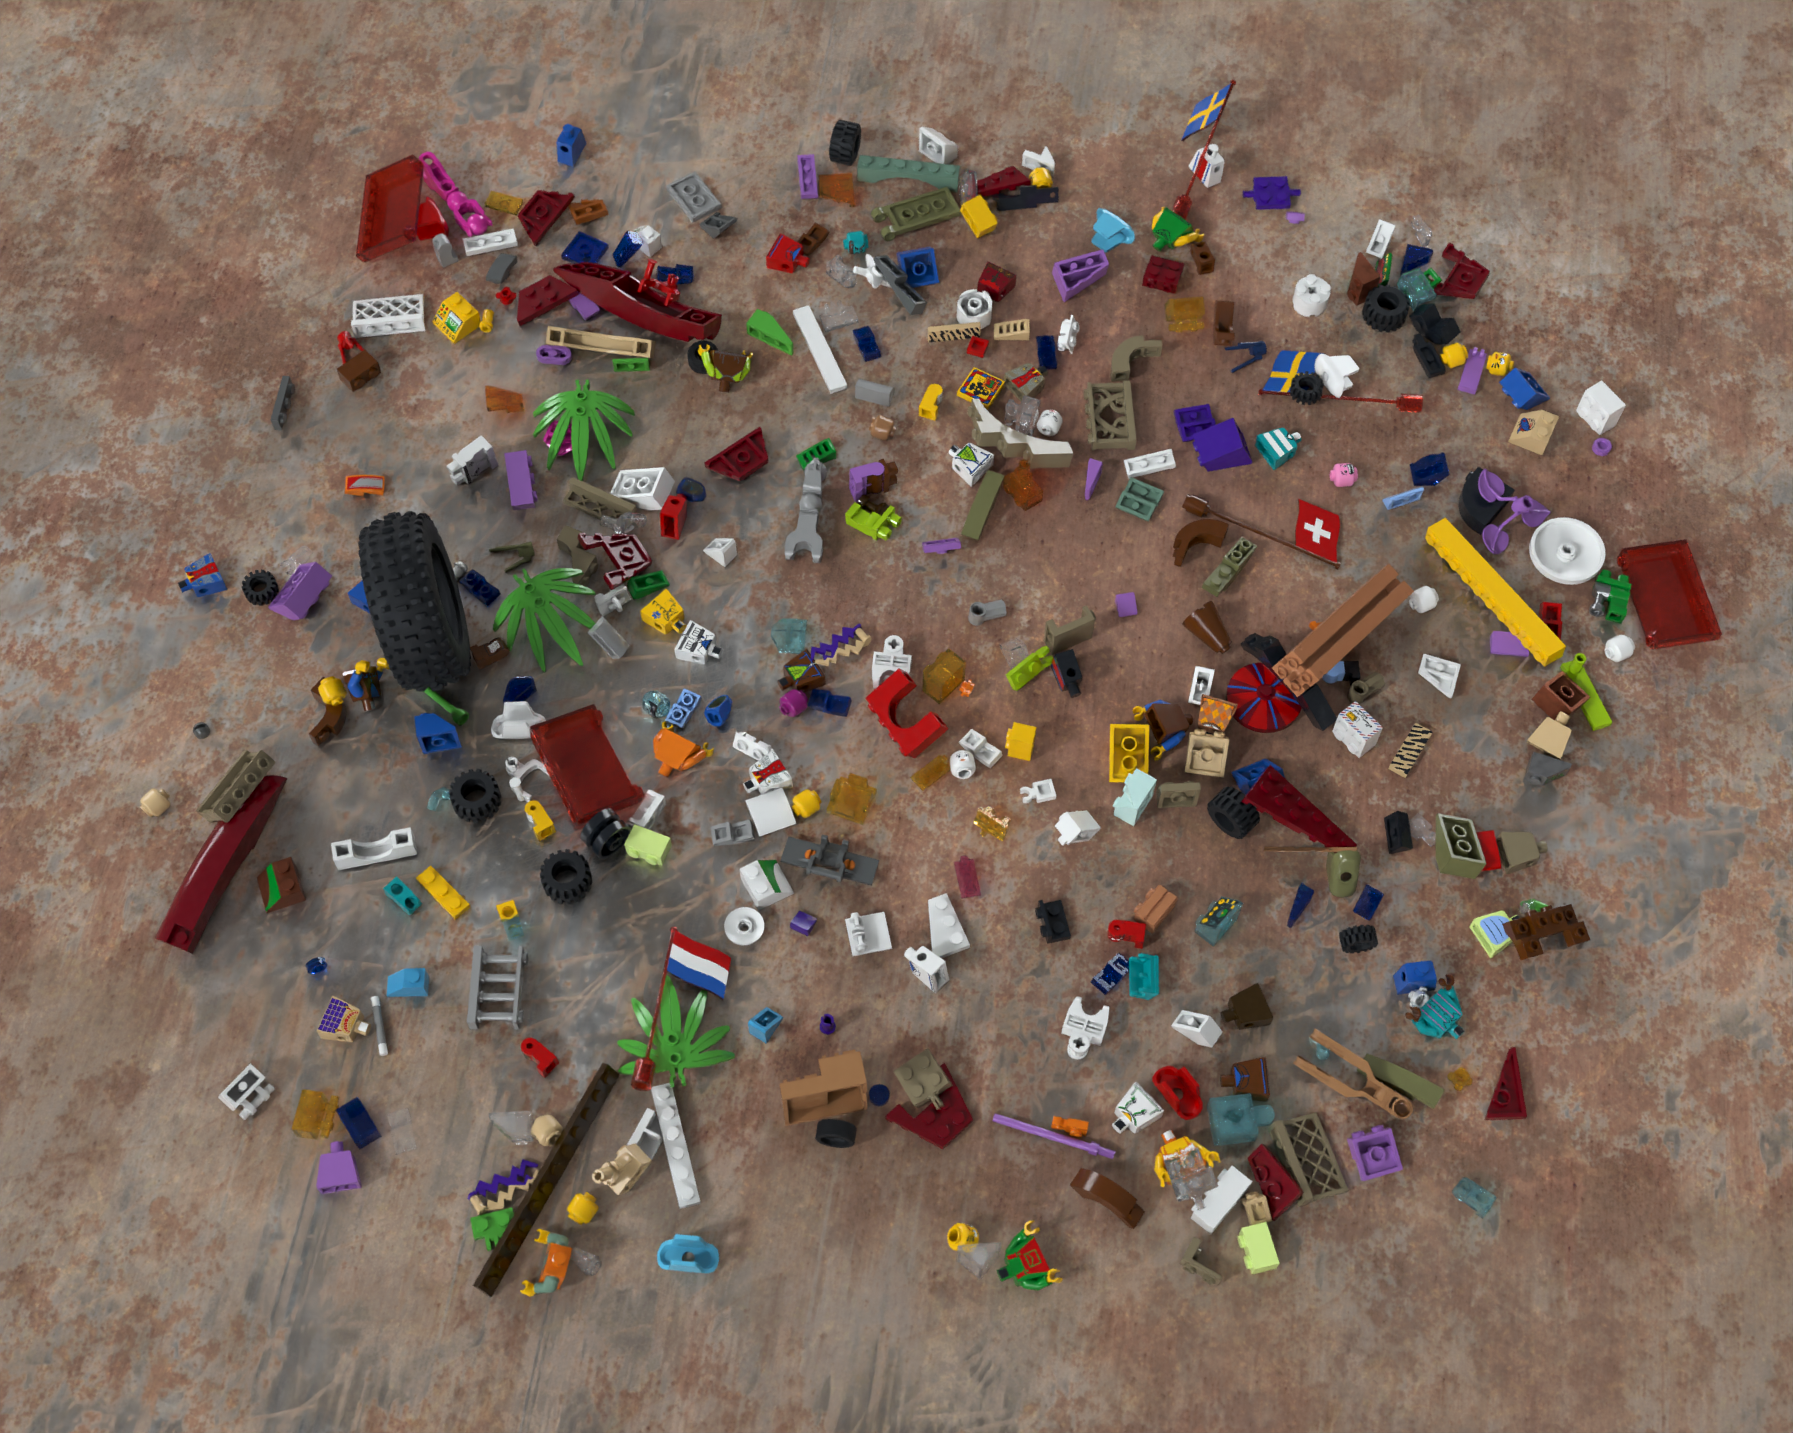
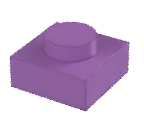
M1286 211L1285 218L1289 220V223L1299 224L1300 221H1304L1305 214L1302 212Z

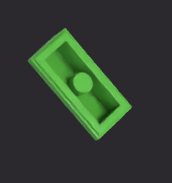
M649 358L613 359L614 372L650 371Z

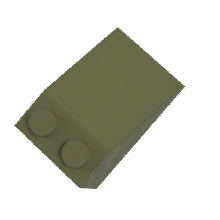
M1437 813L1436 861L1440 873L1476 879L1485 867L1484 854L1471 819Z

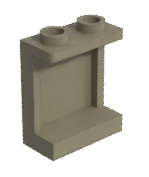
M1087 605L1083 606L1080 619L1059 628L1053 619L1046 621L1043 641L1048 646L1051 654L1054 655L1091 639L1096 620L1094 612L1089 610Z

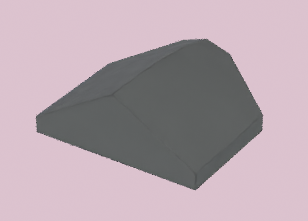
M716 212L699 225L714 239L733 225L738 218L721 215L719 212Z

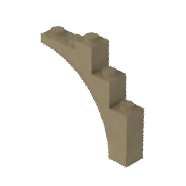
M972 399L971 405L968 407V416L971 417L974 429H972V439L975 440L978 447L997 446L1003 458L1023 457L1029 469L1070 466L1073 451L1068 442L1039 439L1013 430L992 416L979 399Z

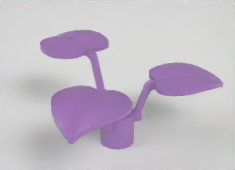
M1486 468L1482 470L1478 481L1482 497L1488 502H1493L1496 498L1499 501H1513L1511 508L1515 512L1499 527L1490 524L1483 530L1482 537L1485 545L1491 553L1496 555L1503 552L1508 545V534L1501 529L1512 519L1522 513L1521 517L1526 525L1537 527L1551 512L1528 495L1519 499L1517 496L1500 497L1504 494L1505 490L1502 480Z

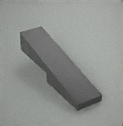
M887 255L874 257L873 261L910 316L922 314L928 302L906 282L908 275Z

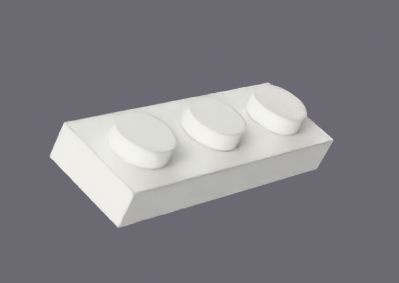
M514 228L463 239L467 256L518 246Z

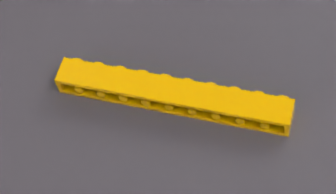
M1446 518L1428 527L1425 536L1427 543L1437 550L1439 556L1449 563L1451 569L1461 576L1463 582L1473 589L1475 595L1485 602L1487 608L1497 615V618L1509 628L1510 632L1521 641L1522 645L1533 654L1538 662L1545 667L1563 656L1566 645Z

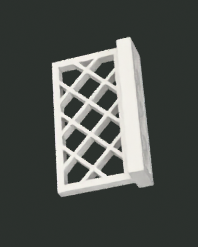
M423 294L353 301V320H351L354 337L361 338L425 331ZM413 301H419L415 306L410 304ZM395 303H401L398 307L393 306ZM377 305H384L380 309L376 308ZM362 306H365V307H366V308H365L364 310H362V311L359 310V309H357V307H362ZM407 306L410 309L405 313L402 309ZM388 308L393 310L389 314L385 313ZM371 310L375 312L371 316L367 315Z

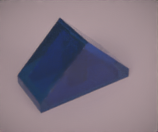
M1407 244L1400 274L1403 276L1429 263L1434 251L1430 248Z

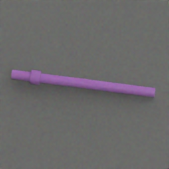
M994 1114L993 1122L1088 1151V1154L1094 1156L1098 1154L1111 1159L1114 1158V1150L1101 1147L1098 1143H1088L1009 1117Z

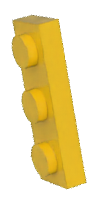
M431 865L416 877L417 882L455 920L470 908V904Z

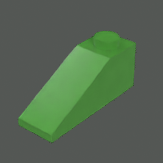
M757 309L746 323L747 334L792 356L794 353L793 342L772 315Z

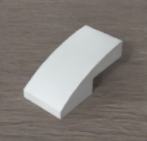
M973 729L959 741V744L966 751L971 752L978 761L988 768H991L1003 756L1002 751L989 744L986 737Z

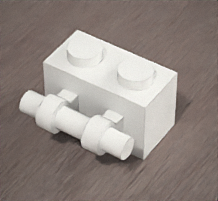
M250 1063L218 1098L232 1111L241 1105L244 1110L239 1116L246 1120L257 1111L256 1108L263 1101H267L271 1097L270 1094L275 1088L268 1084L263 1089L259 1084L266 1077ZM255 1091L258 1095L251 1102H248L246 1098Z

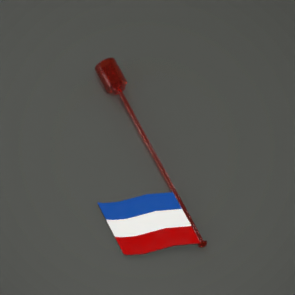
M674 926L670 928L671 935L646 1055L636 1060L631 1086L639 1091H649L652 1088L656 1064L649 1056L666 974L669 973L687 984L706 990L722 1000L724 999L731 958L718 949L688 938L678 932Z

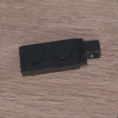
M1421 333L1414 335L1412 340L1414 344L1413 350L1428 379L1445 374L1446 369L1432 343L1425 342Z

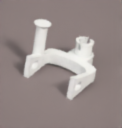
M509 757V762L505 761L507 773L512 777L509 782L511 790L516 793L519 801L525 800L529 802L534 800L532 795L523 791L520 785L523 779L533 770L540 769L554 780L557 778L554 769L536 759L528 761L525 765L520 763L516 757Z

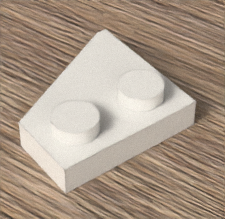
M1423 654L1418 673L1448 698H1452L1461 664Z

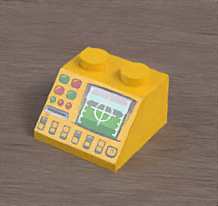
M455 292L442 302L432 322L455 344L476 330L481 319L479 312L464 297Z

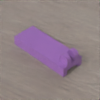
M1476 347L1468 352V358L1466 359L1458 390L1474 395L1487 356L1484 353L1485 350L1481 349L1479 352Z

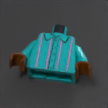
M1446 974L1447 982L1443 978H1440L1438 981L1441 986L1445 987L1444 990L1441 988L1420 1009L1418 1007H1410L1413 1014L1406 1013L1405 1017L1412 1019L1417 1030L1423 1035L1442 1038L1449 1032L1457 1040L1465 1032L1457 1024L1463 1014L1453 987L1454 977Z

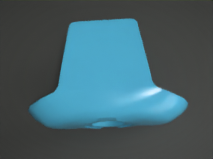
M1097 209V222L1093 226V230L1097 233L1091 241L1101 250L1103 249L1104 252H1108L1121 243L1130 244L1134 241L1135 234L1129 224L1107 209Z
M675 1234L672 1240H667L661 1244L657 1253L658 1265L666 1270L711 1273L718 1266L719 1253L714 1245L706 1243L700 1236ZM687 1252L693 1253L695 1256L694 1262L682 1261L683 1255Z

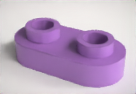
M542 345L536 350L537 360L543 364L566 365L572 360L571 351L567 347Z

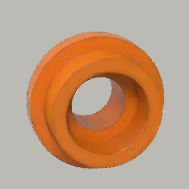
M971 679L967 682L963 681L959 688V691H961L960 696L969 697L975 686Z

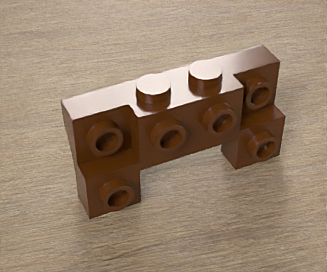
M1572 904L1552 908V905L1541 908V912L1538 913L1536 909L1524 913L1525 917L1502 924L1505 933L1514 943L1521 961L1544 954L1539 939L1561 932L1568 947L1590 941L1584 921L1578 922Z

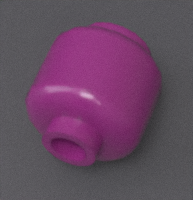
M792 689L781 696L780 711L789 717H796L806 710L808 698L803 691Z

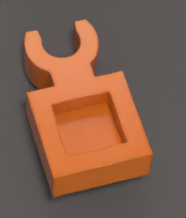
M1053 1116L1051 1128L1065 1130V1132L1073 1137L1086 1136L1089 1122L1071 1118L1067 1120Z

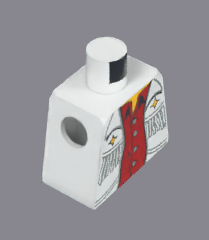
M774 750L749 768L751 779L743 783L747 793L758 789L761 795L780 788L787 790L793 787L791 776Z

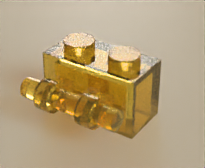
M1203 297L1169 299L1164 304L1166 322L1175 321V324H1169V331L1179 333L1182 330H1191L1193 332L1198 329H1204V322H1197V319H1201L1205 315ZM1190 320V323H1182V321Z
M302 1089L291 1128L297 1137L317 1140L319 1132L322 1130L320 1136L322 1138H329L330 1131H333L334 1128L333 1119L335 1113L339 1109V1105H337L339 1097L332 1095L330 1102L327 1103L328 1099L323 1092Z

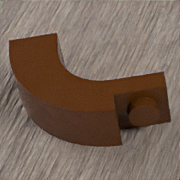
M1215 300L1214 345L1232 346V340L1234 341L1235 337L1233 332L1235 302Z
M1201 519L1184 526L1175 537L1173 546L1175 550L1172 556L1175 557L1174 565L1181 567L1188 550L1196 544L1207 543L1221 548L1229 524L1214 519Z
M324 676L311 689L314 699L326 707L324 717L309 733L312 742L317 746L325 742L329 738L330 733L338 736L346 720V706L344 702L337 706L323 702L318 687L321 685L320 682L325 679Z
M1080 1168L1070 1184L1082 1198L1102 1204L1129 1228L1135 1229L1145 1213L1136 1203L1137 1199L1114 1181L1097 1172Z

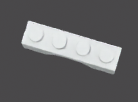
M411 827L391 831L387 837L375 842L362 843L349 839L331 843L333 861L338 870L417 855L415 836Z

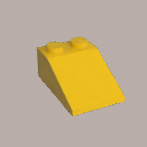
M1110 724L1109 782H1125L1128 774H1133L1136 768L1148 774L1149 725Z

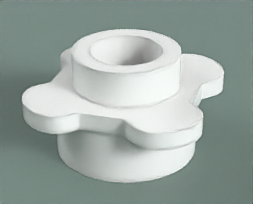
M1422 986L1419 990L1416 989L1409 993L1408 997L1411 1000V1007L1421 1008L1429 1001L1425 987Z

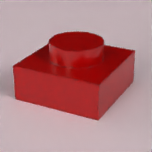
M972 336L967 348V354L984 358L989 346V340Z

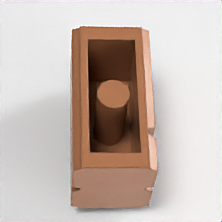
M1158 885L1156 889L1151 888L1145 896L1147 900L1143 904L1140 902L1133 911L1135 913L1134 921L1145 923V929L1150 933L1156 931L1178 901L1177 896L1168 892L1161 885Z

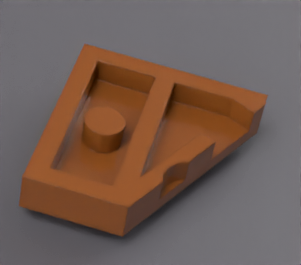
M581 199V203L571 202L568 206L576 225L608 215V210L603 200Z

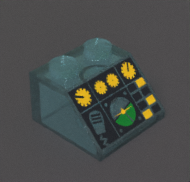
M1221 897L1218 901L1214 900L1207 909L1209 911L1206 915L1201 914L1196 920L1195 933L1214 947L1237 921L1243 903L1226 897Z

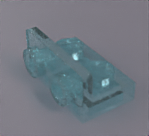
M1420 268L1403 273L1397 283L1398 289H1402L1404 291L1403 294H1407V299L1410 300L1409 305L1413 311L1420 304L1431 301L1437 296Z

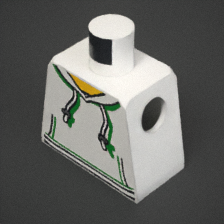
M1135 1082L1117 1105L1114 1113L1118 1119L1112 1126L1120 1134L1127 1127L1136 1134L1160 1119L1164 1109Z

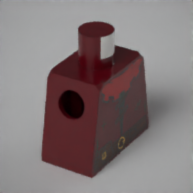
M988 261L978 280L977 292L983 293L984 291L993 301L1000 302L1016 286L1017 275Z

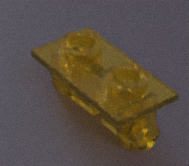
M939 755L910 778L924 791L951 770L950 765L947 763L949 760L945 755Z

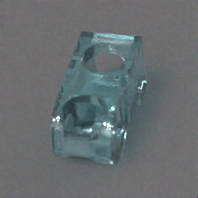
M1462 1177L1452 1190L1453 1195L1457 1199L1465 1202L1482 1219L1494 1205L1497 1198L1466 1177Z

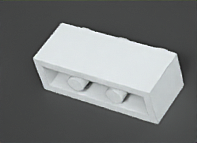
M1231 1166L1228 1171L1223 1169L1217 1177L1220 1181L1215 1186L1211 1184L1204 1193L1206 1198L1202 1202L1198 1200L1191 1209L1193 1211L1191 1219L1209 1234L1214 1232L1252 1183L1250 1179L1234 1166Z

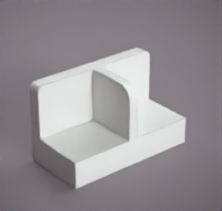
M647 1108L627 1145L635 1143L652 1160L663 1138L655 1111Z

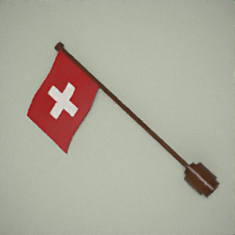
M1188 494L1185 498L1182 508L1186 509V512L1201 518L1203 515L1207 516L1210 513L1333 565L1337 570L1341 565L1340 562H1337L1336 549L1340 531L1339 515L1298 499L1299 513L1295 528V545L1210 510L1211 506L1208 505V500L1194 494L1192 496Z

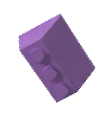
M317 562L299 565L268 608L291 620L305 618L309 612V607L318 601L320 592L325 590L330 584L329 580L332 575Z

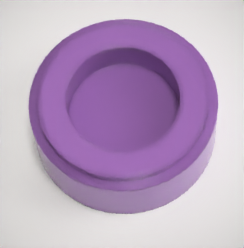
M1605 438L1596 439L1592 445L1593 452L1598 456L1608 455L1612 448L1611 442Z

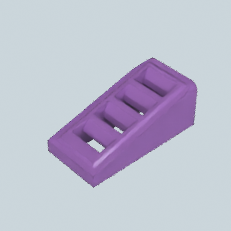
M1091 458L1088 461L1086 500H1090L1103 467L1102 462Z

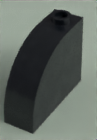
M1478 466L1474 472L1470 471L1465 478L1466 482L1459 497L1458 507L1464 522L1472 530L1482 535L1484 528L1493 522L1509 501H1499L1496 498L1495 501L1488 502L1482 497L1478 481L1483 469ZM1503 482L1505 490L1504 494L1500 497H1512L1515 489Z

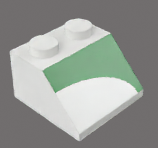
M757 860L740 868L741 880L758 911L794 894L776 860Z

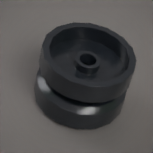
M610 808L595 814L584 826L580 835L581 840L588 847H592V851L600 859L608 858L622 848L632 830L624 820H619L618 814Z

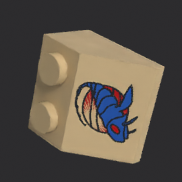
M1544 410L1521 413L1508 442L1543 455L1559 416Z

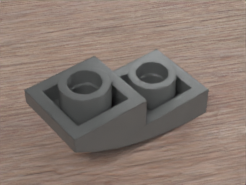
M501 253L491 265L485 277L486 281L495 284L503 283L510 276L509 269L517 263V256Z

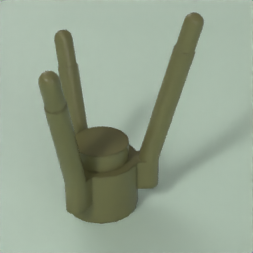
M531 542L489 549V552L517 550L519 557H523L522 560L506 568L505 572L531 561L530 557L535 556Z

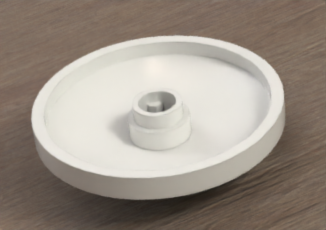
M1554 518L1542 523L1535 530L1529 544L1531 560L1539 572L1547 578L1562 584L1572 585L1589 581L1597 575L1605 560V546L1599 534L1586 523L1573 518Z

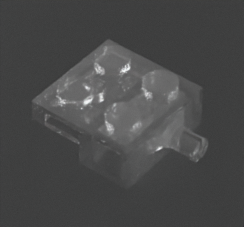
M1192 1148L1164 1160L1178 1202L1193 1199L1197 1211L1206 1208L1201 1195L1218 1187L1212 1167H1205L1199 1148Z

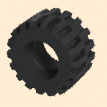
M840 119L837 121L833 128L829 145L831 162L848 166L853 165L861 142V126L859 123Z
M1379 285L1378 288L1374 287L1372 291H1369L1362 311L1363 319L1367 321L1366 324L1368 326L1371 325L1374 330L1378 329L1379 332L1385 331L1388 333L1390 330L1394 332L1397 328L1400 329L1405 323L1410 308V300L1407 299V294H1403L1404 291L1402 289L1398 290L1396 286ZM1381 307H1386V308H1389V309H1391V310H1385V309H1383V308H1381Z
M469 769L468 773L462 772L460 777L456 776L454 778L455 783H451L449 795L454 811L461 819L465 818L467 822L473 820L474 823H478V820L484 822L487 817L492 818L494 816L493 812H498V806H501L502 797L493 775H489L487 771L482 773L481 769L476 771ZM481 790L486 792L478 801L465 800L467 795L473 791Z
M1227 786L1207 804V810L1214 823L1224 833L1236 839H1243L1259 823L1260 814L1254 805L1241 802L1245 794L1233 787Z
M565 849V852L558 850L555 855L551 853L549 855L550 859L546 858L544 865H541L540 879L546 895L550 896L554 902L557 900L559 904H563L564 901L567 904H571L573 900H575V903L578 902L579 897L584 898L586 896L585 891L589 892L591 889L590 885H592V874L588 861L575 850L572 853L570 849ZM569 870L577 873L576 877L568 883L556 881V877L563 871Z

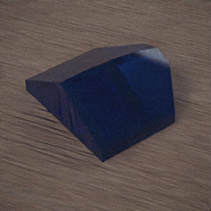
M1445 453L1431 454L1410 464L1414 486H1436L1450 475Z
M524 676L510 679L504 694L503 704L505 702L526 701L537 691L534 678Z

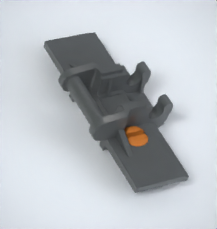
M824 834L821 836L820 844L788 836L780 862L806 868V874L809 875L811 873L836 879L840 883L843 879H848L871 886L879 864L877 859L848 852L849 841L843 840L842 845L830 843L828 835ZM819 864L838 869L839 872L818 867L816 865Z

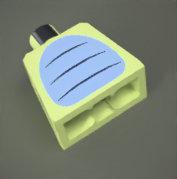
M1501 910L1475 918L1469 927L1488 956L1492 958L1512 943V940L1505 933L1502 924L1519 919L1520 917L1515 915L1509 918L1505 911Z

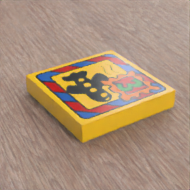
M974 367L957 391V396L969 402L972 399H979L986 410H988L1004 387L1005 381Z

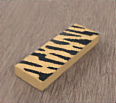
M980 322L928 327V343L970 339L972 336L980 338L981 325Z
M1415 723L1388 769L1406 778L1433 732Z

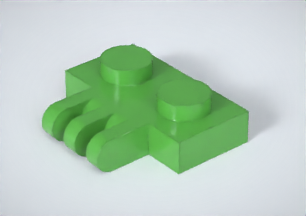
M513 1208L471 1217L474 1240L485 1238L487 1251L492 1250V1241H494L496 1247L514 1216Z

